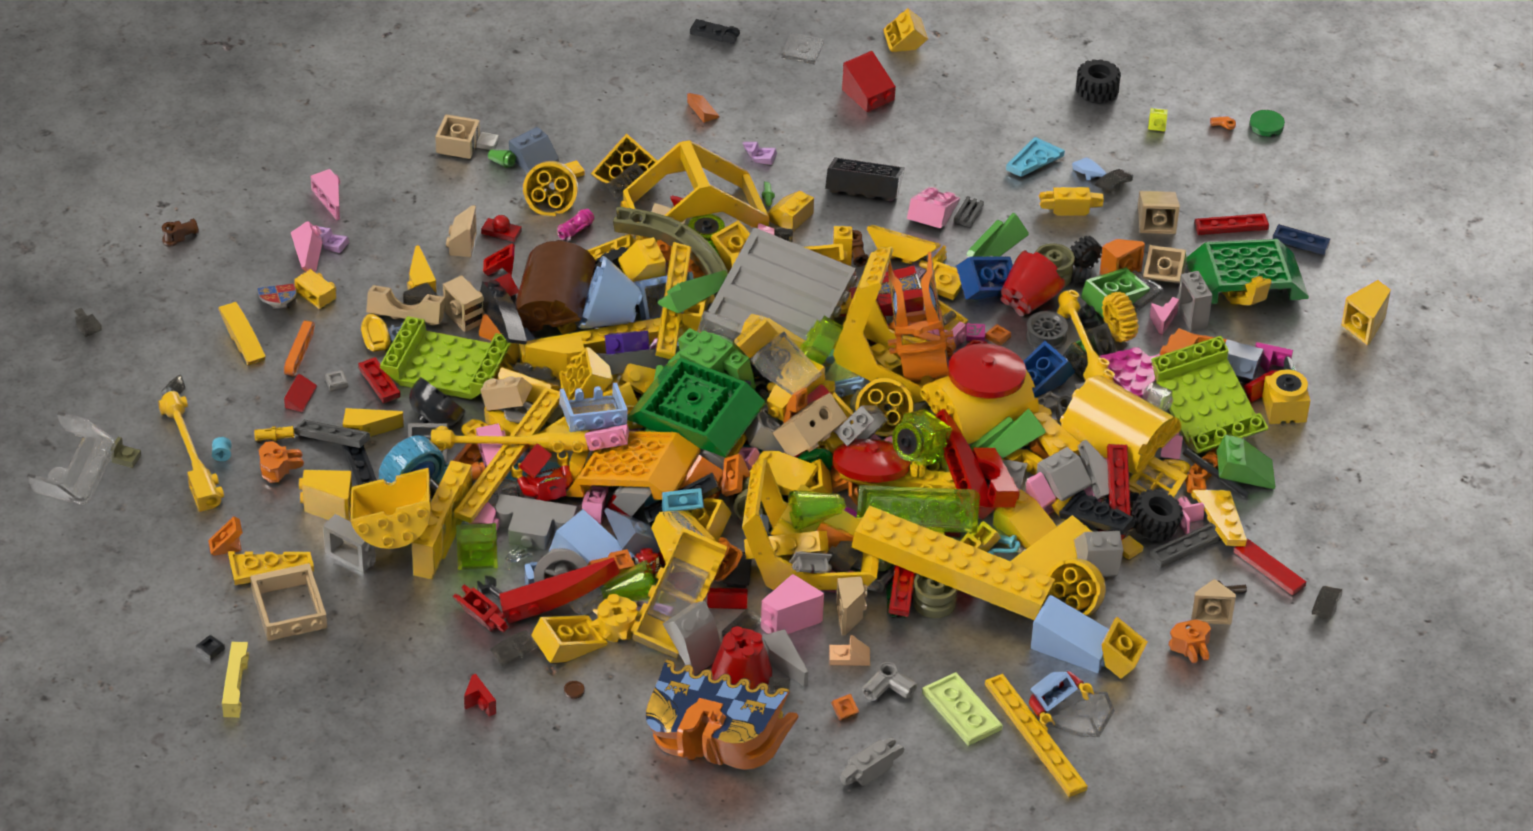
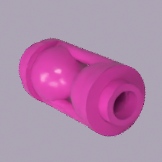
M581 209L573 218L557 227L558 236L562 240H571L579 231L592 225L595 219L593 213L589 209Z

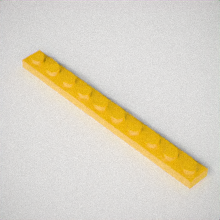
M546 387L510 436L529 437L530 435L537 434L559 405L560 392ZM503 444L454 511V517L472 524L510 472L512 465H515L529 444Z

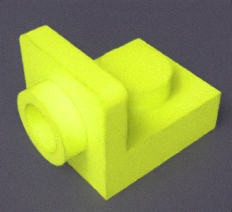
M1150 108L1148 129L1165 131L1168 110Z

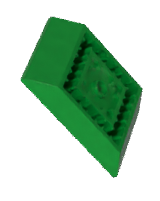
M680 357L665 365L627 415V420L657 432H677L697 447L726 458L766 403L747 382ZM695 397L698 398V399L695 400V401H690V400H689V399H692V398H695Z

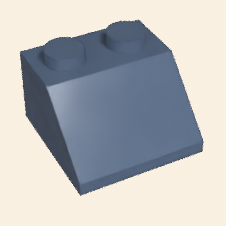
M538 127L509 140V150L516 156L515 163L527 173L539 163L559 161V157L548 135Z
M1227 340L1225 343L1229 350L1227 359L1237 379L1243 383L1253 381L1256 377L1264 349Z

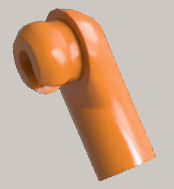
M1228 116L1210 118L1211 126H1222L1227 130H1232L1236 127V121Z

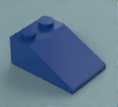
M968 257L956 265L966 300L985 299L1002 295L1001 289L1013 266L1011 257Z
M1046 341L1023 361L1035 386L1032 388L1034 398L1061 386L1075 373L1070 362Z

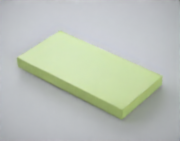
M957 672L922 688V693L968 746L1002 730L1003 725Z

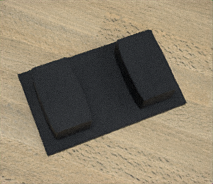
M742 552V557L737 567L723 580V584H726L727 587L746 588V586H749L752 559H746L745 552Z

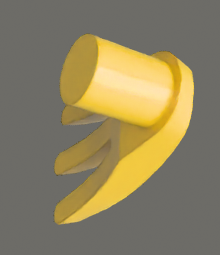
M945 245L932 257L933 265L936 261L943 263L946 260L947 251L945 250ZM921 260L919 267L927 270L928 262Z

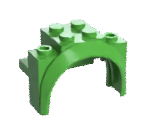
M689 328L678 339L680 351L668 363L681 357L726 374L724 373L725 369L729 374L728 376L742 381L749 380L753 389L756 388L750 358L728 338L704 330L699 333Z

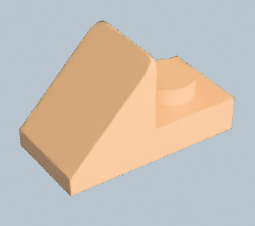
M850 635V645H829V664L870 666V648L853 635Z

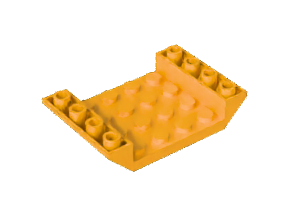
M629 431L628 443L626 445L597 449L591 452L583 469L567 490L566 496L584 497L587 490L593 485L650 487L653 499L662 500V492L678 490L699 455L700 448L677 432Z

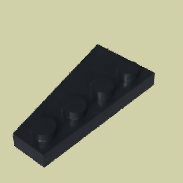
M1083 490L1075 494L1059 512L1060 519L1067 520L1073 515L1086 526L1105 531H1120V535L1124 536L1135 525L1134 517L1119 509H1112L1108 503L1099 502L1095 496H1088Z

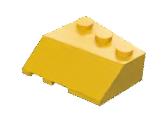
M588 347L576 357L574 364L569 363L566 367L567 370L559 373L561 389H564L568 400H575V390L578 388L582 389L584 399L594 398L595 387L600 386L604 393L613 380L610 366Z

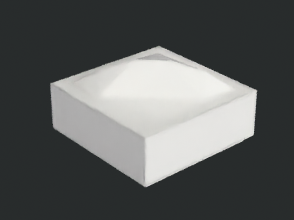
M481 132L476 143L477 148L494 150L498 143L499 135Z

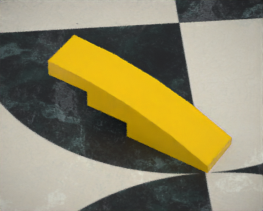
M237 302L218 307L230 337L235 341L239 352H242L247 366L265 360L266 356Z

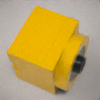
M1280 370L1272 376H1265L1262 400L1269 424H1281V421L1290 423L1291 420L1295 423L1307 422L1311 400L1307 390L1308 381L1303 374L1294 370Z

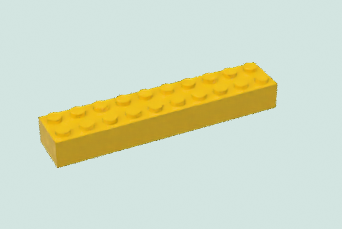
M872 506L868 507L857 526L851 546L854 549L1032 620H1035L1048 596L1051 595L1055 581L1054 578Z

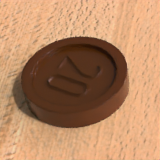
M570 681L564 686L565 695L572 699L580 698L585 692L584 685L579 681Z

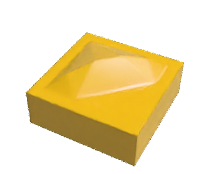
M577 160L564 164L572 170L576 178L585 175V170Z

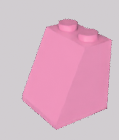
M792 574L762 600L761 629L768 634L785 629L787 634L821 623L823 621L824 593Z

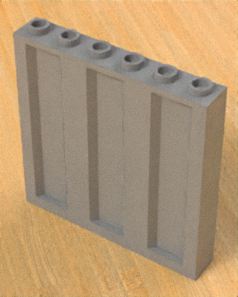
M754 227L704 317L705 327L736 339L741 334L744 322L751 314L762 315L775 321L814 347L822 348L826 333H830L832 330L834 318L840 315L842 303L848 300L851 286L854 287L858 279L856 268Z

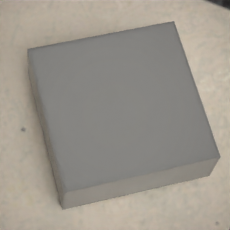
M343 370L324 374L329 391L348 387V381Z

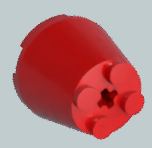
M1024 250L1018 255L1001 289L1002 297L1000 299L1005 305L1011 306L1018 315L1024 316L1058 295L1065 287V280L1060 278L1056 272L1058 268L1047 257L1038 252L1032 254Z
M739 626L733 627L724 636L711 667L712 679L717 680L721 675L729 674L732 679V685L737 684L740 679L746 678L750 682V689H755L761 683H766L770 687L773 671L762 635L750 629Z

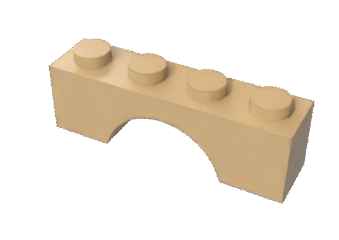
M373 285L368 291L366 312L377 316H390L393 319H406L407 316L425 319V322L429 325H437L444 318L445 297L427 294L419 304L407 305L400 302L394 296L391 288Z

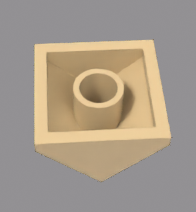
M1213 579L1195 592L1191 620L1197 619L1208 624L1231 625L1236 594L1216 579Z

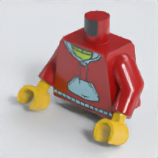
M565 452V458H560L559 453H557V463L562 467L539 472L534 479L530 475L523 476V470L519 467L518 470L513 465L511 468V476L518 478L517 483L522 493L536 500L548 501L566 496V489L573 482L570 466L568 465L569 456L567 452Z

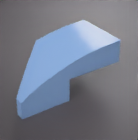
M1087 157L1072 163L1073 170L1086 174V180H1091L1095 177L1107 178L1106 172Z
M537 562L525 564L526 585L534 583V570Z

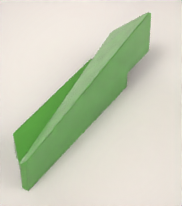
M1012 213L1005 223L997 219L970 247L966 255L968 257H1000L1027 237L1029 232L1017 214Z
M726 270L678 283L667 291L668 295L659 300L658 304L676 313H681L718 292L728 273Z
M1027 409L1015 422L1010 416L973 443L970 448L972 451L973 448H996L998 454L1003 459L1042 436L1046 431L1031 410Z

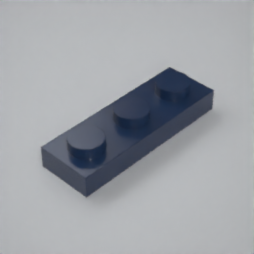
M1278 224L1272 238L1278 239L1283 244L1325 255L1331 240L1327 237Z

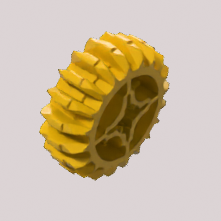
M1114 292L1104 297L1102 314L1111 337L1119 342H1126L1135 338L1136 334H1138L1139 325L1137 323L1135 307H1133L1129 297L1124 292Z

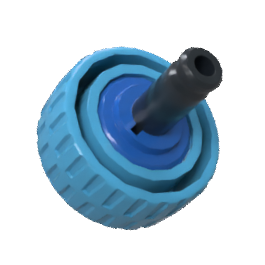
M420 435L411 436L395 445L385 456L379 469V479H385L386 482L392 483L397 475L429 468L430 498L433 499L439 486L437 481L444 469V455L427 437Z

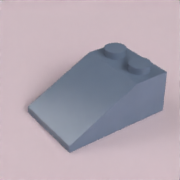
M608 508L604 510L622 550L628 549L629 552L637 554L643 548H652L653 552L659 553L660 548L651 529L652 526Z

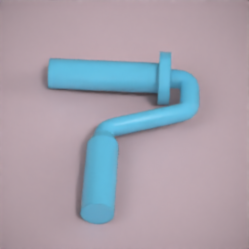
M1000 535L1001 538L998 542L1009 545L1011 549H991L988 553L993 555L994 553H1016L1021 544L1017 541V536L1012 535V537Z

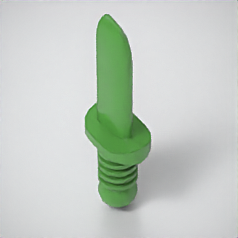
M764 181V192L761 195L765 199V205L768 207L772 205L775 193L772 191L771 183Z

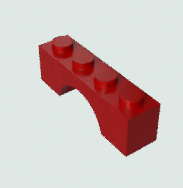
M973 448L972 452L984 477L991 480L987 498L992 507L1015 508L1016 501L1020 497V491L1016 487L1013 477L1010 476L996 448Z

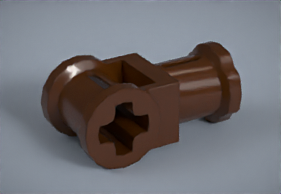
M193 218L182 224L179 220L164 223L162 225V232L164 233L162 242L166 246H175L178 242L184 241L185 236L193 233L198 234L199 228L196 220Z
M852 230L853 263L857 267H862L866 265L869 257L864 251L862 233L858 230Z

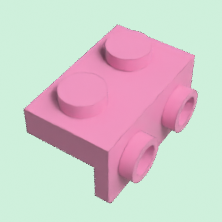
M626 424L591 430L585 433L589 450L626 445L628 443L629 428Z

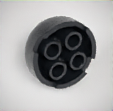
M422 377L415 382L410 390V405L419 414L418 419L423 423L449 424L448 427H451L464 415L465 410Z

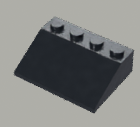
M834 157L827 169L825 189H829V192L832 193L843 191L851 196L863 194L867 198H875L877 196L883 197V200L893 201V199L898 197L905 167Z

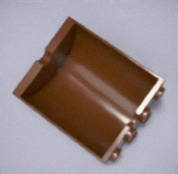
M556 240L542 243L530 252L515 303L524 329L527 328L532 333L543 330L546 324L556 327L582 320L596 262L588 250L571 242Z

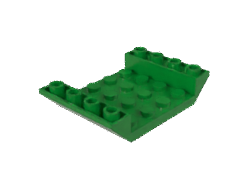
M1278 239L1205 242L1187 256L1186 265L1189 273L1199 271L1212 293L1211 304L1218 303L1219 292L1247 291L1245 284L1252 282L1251 279L1258 276L1271 279L1269 289L1286 288L1290 300L1309 299L1294 253Z

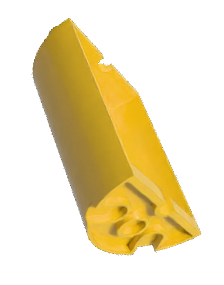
M1027 370L1023 386L1017 392L1002 398L987 399L968 395L955 387L949 376L927 383L920 390L922 399L929 404L933 413L937 414L940 410L946 409L968 444L976 442L1009 416L1015 422L1027 409H1030L1033 414L1039 412L1038 398H1034L1032 390L1035 386Z
M1101 375L1087 378L1084 385L1074 391L1066 412L1060 418L1061 427L1080 443L1087 440L1105 458H1107L1108 444L1127 445L1129 472L1134 475L1155 456L1159 448L1162 449L1181 431V422L1178 418Z
M429 468L397 475L392 483L381 479L352 487L350 521L355 532L367 543L384 549L401 548L414 542L425 531L430 519Z

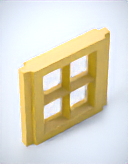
M1153 457L1136 475L1133 474L1129 479L1130 492H1137L1140 495L1141 492L1148 489L1153 491L1158 489L1161 492H1167L1166 494L1168 495L1171 494L1174 498L1187 475L1160 459Z

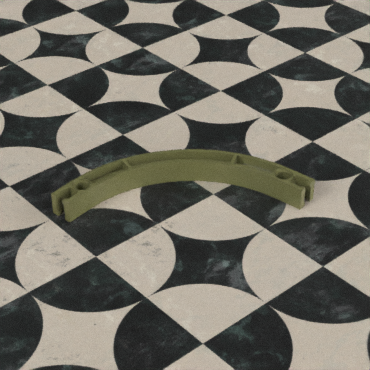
M624 207L616 208L617 217L613 219L614 232L654 237L656 240H662L671 246L673 242L690 246V259L695 262L705 276L723 270L727 271L715 249L702 236L685 224L655 212ZM711 329V333L724 336L732 341L731 337Z

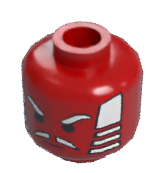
M652 548L641 549V552L634 556L635 573L640 578H654L660 569L659 554L653 552Z

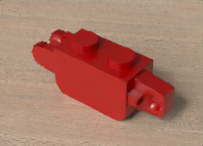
M464 584L461 588L465 595L463 597L456 593L453 595L454 600L462 606L464 611L492 632L497 628L504 633L509 628L503 620L505 616L499 607L474 587L470 589Z

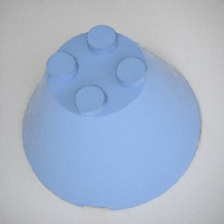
M604 256L600 259V262H602L601 267L597 266L589 287L582 320L579 321V328L582 329L633 323L636 316L635 306L636 304L639 305L642 299L640 288Z

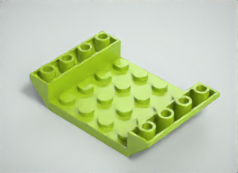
M407 316L381 362L380 368L400 386L412 388L415 382L422 377L443 394L473 399L481 394L480 390L485 381L494 378L511 343H508L504 336L499 333H495L491 343L426 331L425 319Z
M1222 336L1151 358L1156 383L1171 415L1180 420V433L1187 447L1197 454L1219 447L1224 435L1243 439L1268 430V426L1261 413L1255 414L1227 359L1229 350Z

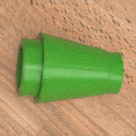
M491 149L488 153L489 160L505 168L512 167L516 160V156L511 150Z

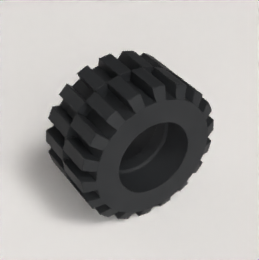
M1102 59L1085 61V63L1078 67L1076 92L1084 100H1089L1090 102L1105 103L1108 100H1113L1119 93L1120 69L1114 63L1103 61Z
M1148 489L1141 492L1131 509V516L1135 520V525L1132 528H1135L1136 532L1140 533L1142 537H1147L1152 541L1157 540L1158 542L1166 541L1173 537L1182 520L1183 508L1179 505V501L1175 500L1171 494L1168 495L1166 494L1167 492H1161L1158 489H1154V491Z

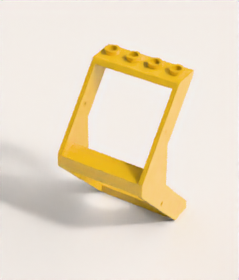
M691 140L676 144L623 190L621 207L635 209L634 203L667 174L686 171L694 190L664 216L683 222L686 218L724 212L753 228H758L759 223L769 227V216L749 172ZM702 168L742 188L749 204L709 184ZM635 235V241H639V240H643V239H648V238H650V237H644V236Z
M892 246L888 248L881 247L870 253L845 317L833 356L838 365L869 381H873L876 378H889L899 381L908 388L914 403L922 402L925 400L922 399L920 390L925 384L933 382V378L931 376H924L921 378V383H914L879 365L867 341L869 339L875 343L880 342L887 349L896 347L895 345L888 346V340L896 339L895 332L889 329L876 300L893 252ZM903 336L904 345L916 343Z
M763 457L752 466L742 529L766 587L775 590L792 574L818 590H837V578L862 577L863 585L866 584L867 587L877 578L879 558L864 552L861 572H796L792 568L793 564L789 562L790 555L776 556L759 515L760 502L762 501L772 528L775 527L787 508L788 503L783 501L767 458Z

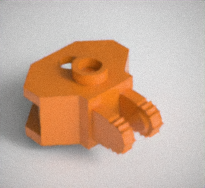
M274 441L265 442L259 449L262 478L270 483H276L285 474H289V470L303 467L304 460L301 458L303 455L301 450H286V446L281 447Z
M721 537L718 543L727 546V551L714 578L717 582L724 580L737 567L742 557V551L724 537Z
M1197 619L1177 623L1170 631L1172 639L1168 645L1172 651L1189 657L1191 663L1198 661L1197 654H1200L1204 661L1209 660V652L1206 645L1209 643L1211 627L1207 622Z

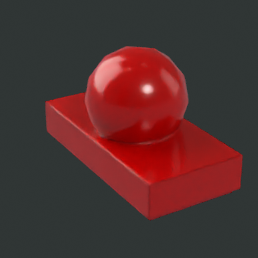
M498 215L494 219L487 218L481 228V234L515 242L522 232V226L510 224L508 217L505 215Z

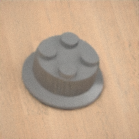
M552 549L538 561L534 570V582L588 566L584 558L570 549Z

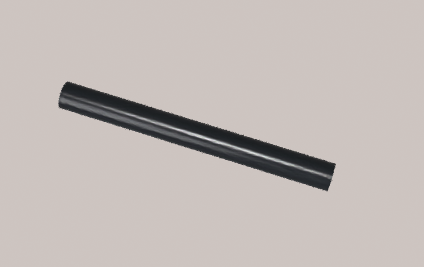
M1188 448L1182 453L1244 498H1247L1250 492L1235 481L1219 478L1218 469Z

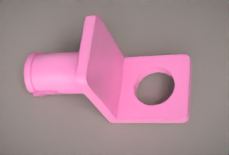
M1181 497L1178 501L1179 505L1183 508V517L1179 525L1184 533L1188 534L1190 522L1204 519V504L1202 502L1191 504L1187 497H1184V500Z

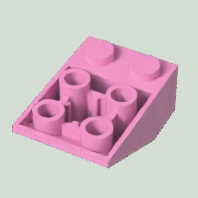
M928 187V189L926 188L911 198L907 219L942 228L947 224L960 198L956 197L954 193L938 192L937 188Z

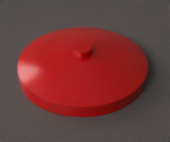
M974 344L961 348L952 355L948 366V376L955 387L968 395L995 399L1009 396L1023 386L1026 377V366L1016 353L1005 347L993 344Z
M856 439L849 446L845 443L839 445L833 452L834 468L842 475L862 482L881 483L894 481L905 476L910 470V454L903 453L897 444L885 440Z

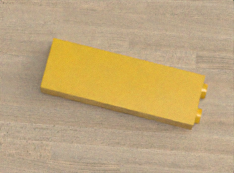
M1072 515L1012 559L1011 562L1047 576L1050 569L1058 562L1077 558L1074 539L1084 532L1092 531Z

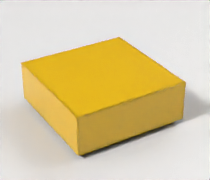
M1130 535L1122 540V555L1128 560L1143 551V546Z

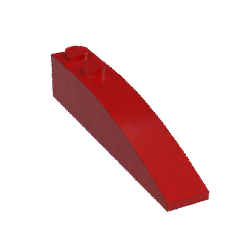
M942 409L932 418L934 419L932 423L966 517L985 519L996 508L992 507L987 498L989 489L984 475L958 426L946 409ZM938 424H941L942 426H944V427L947 428L948 430H944V429H943L942 427H940Z
M613 557L500 593L502 612L509 624L550 611L598 588L620 574V569Z

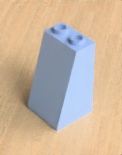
M582 509L556 531L549 552L557 548L570 549L584 558L588 564L592 560L608 557L611 552L621 551L622 548L616 538ZM629 552V554H630V556H631V558H632V560H633V559H634V555H633L631 552ZM615 576L601 585V587L605 588L609 584L613 585L620 576Z
M1049 595L1033 622L1031 649L1099 673L1102 666L1105 667L1101 644L1109 629L1054 596Z

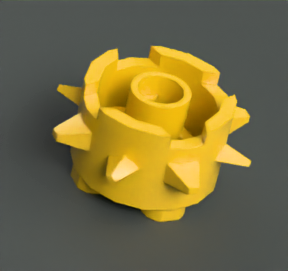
M611 594L599 604L598 609L592 610L597 614V619L590 623V626L598 628L603 638L607 641L629 640L634 634L631 632L635 621L641 619L642 615L639 614L640 611H637L636 602L617 594Z

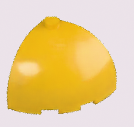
M626 133L591 172V175L609 186L627 188L658 160Z

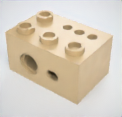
M828 393L800 410L776 429L773 435L786 454L794 457L805 450L810 452L818 447L817 442H823L831 436L830 433L832 431L835 432L847 417L833 396Z

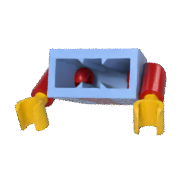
M1070 671L1052 672L1030 689L1032 695L1029 699V706L1036 716L1040 718L1044 729L1048 730L1046 724L1052 722L1055 725V721L1046 712L1078 689L1081 690L1083 699L1089 700L1087 693L1094 695L1092 685L1089 683L1084 684L1080 678Z

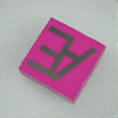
M967 323L966 341H985V324Z

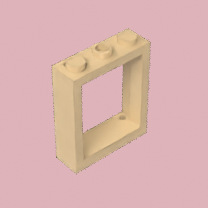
M310 563L250 576L252 593L267 641L327 628L326 612ZM307 584L316 614L270 623L261 594Z

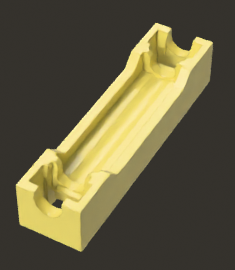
M231 642L222 699L223 717L240 718L242 703L239 701L243 671L248 668V642Z

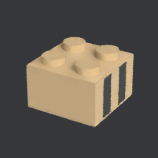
M445 114L435 136L436 153L471 159L480 136V120Z
M462 275L444 283V312L464 332L481 325L484 315V297L482 293L477 291L471 282L467 281Z

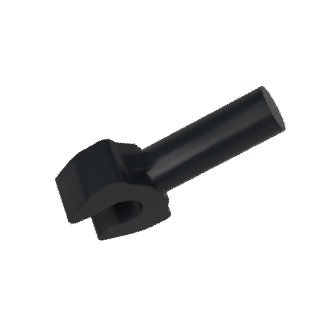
M485 576V583L487 585L477 581L479 592L483 595L491 593L500 600L499 594L502 592L496 588L497 583L494 577Z

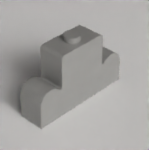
M504 494L499 495L496 504V518L499 519L500 527L508 528L509 544L542 550L548 548L552 533H556L561 526L577 514V506Z

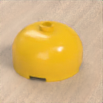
M545 161L537 164L526 175L523 183V195L529 207L540 215L556 216V213L562 214L573 205L578 194V182L574 173L569 167L556 161ZM552 182L555 186L554 189L550 187V183ZM553 196L560 197L561 203L555 204ZM548 197L549 205L553 208H559L564 201H566V205L559 211L545 212L539 209L535 202H542Z
M879 378L871 381L861 389L856 399V410L862 405L877 406L888 418V421L875 435L891 436L899 433L909 425L914 415V400L910 391L905 385L894 379ZM886 404L891 405L890 411L885 410Z
M1079 558L1063 560L1055 564L1047 574V576L1055 579L1051 596L1055 598L1069 596L1065 603L1077 611L1088 607L1082 614L1090 616L1102 605L1106 593L1105 580L1100 570L1091 562Z

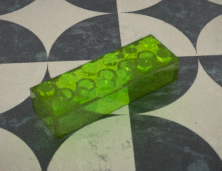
M859 485L857 518L863 517L868 507L872 506L933 531L977 533L980 494L976 490Z

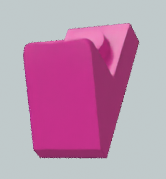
M1256 342L1255 347L1264 349L1259 365L1266 373L1270 370L1271 365L1284 367L1285 357L1288 356L1292 359L1293 350Z

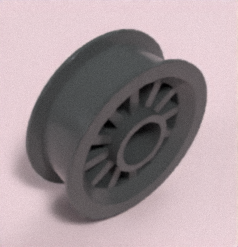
M1042 311L1033 314L1028 319L1026 338L1032 346L1037 348L1046 341L1054 349H1058L1065 344L1068 323L1063 316L1055 312Z

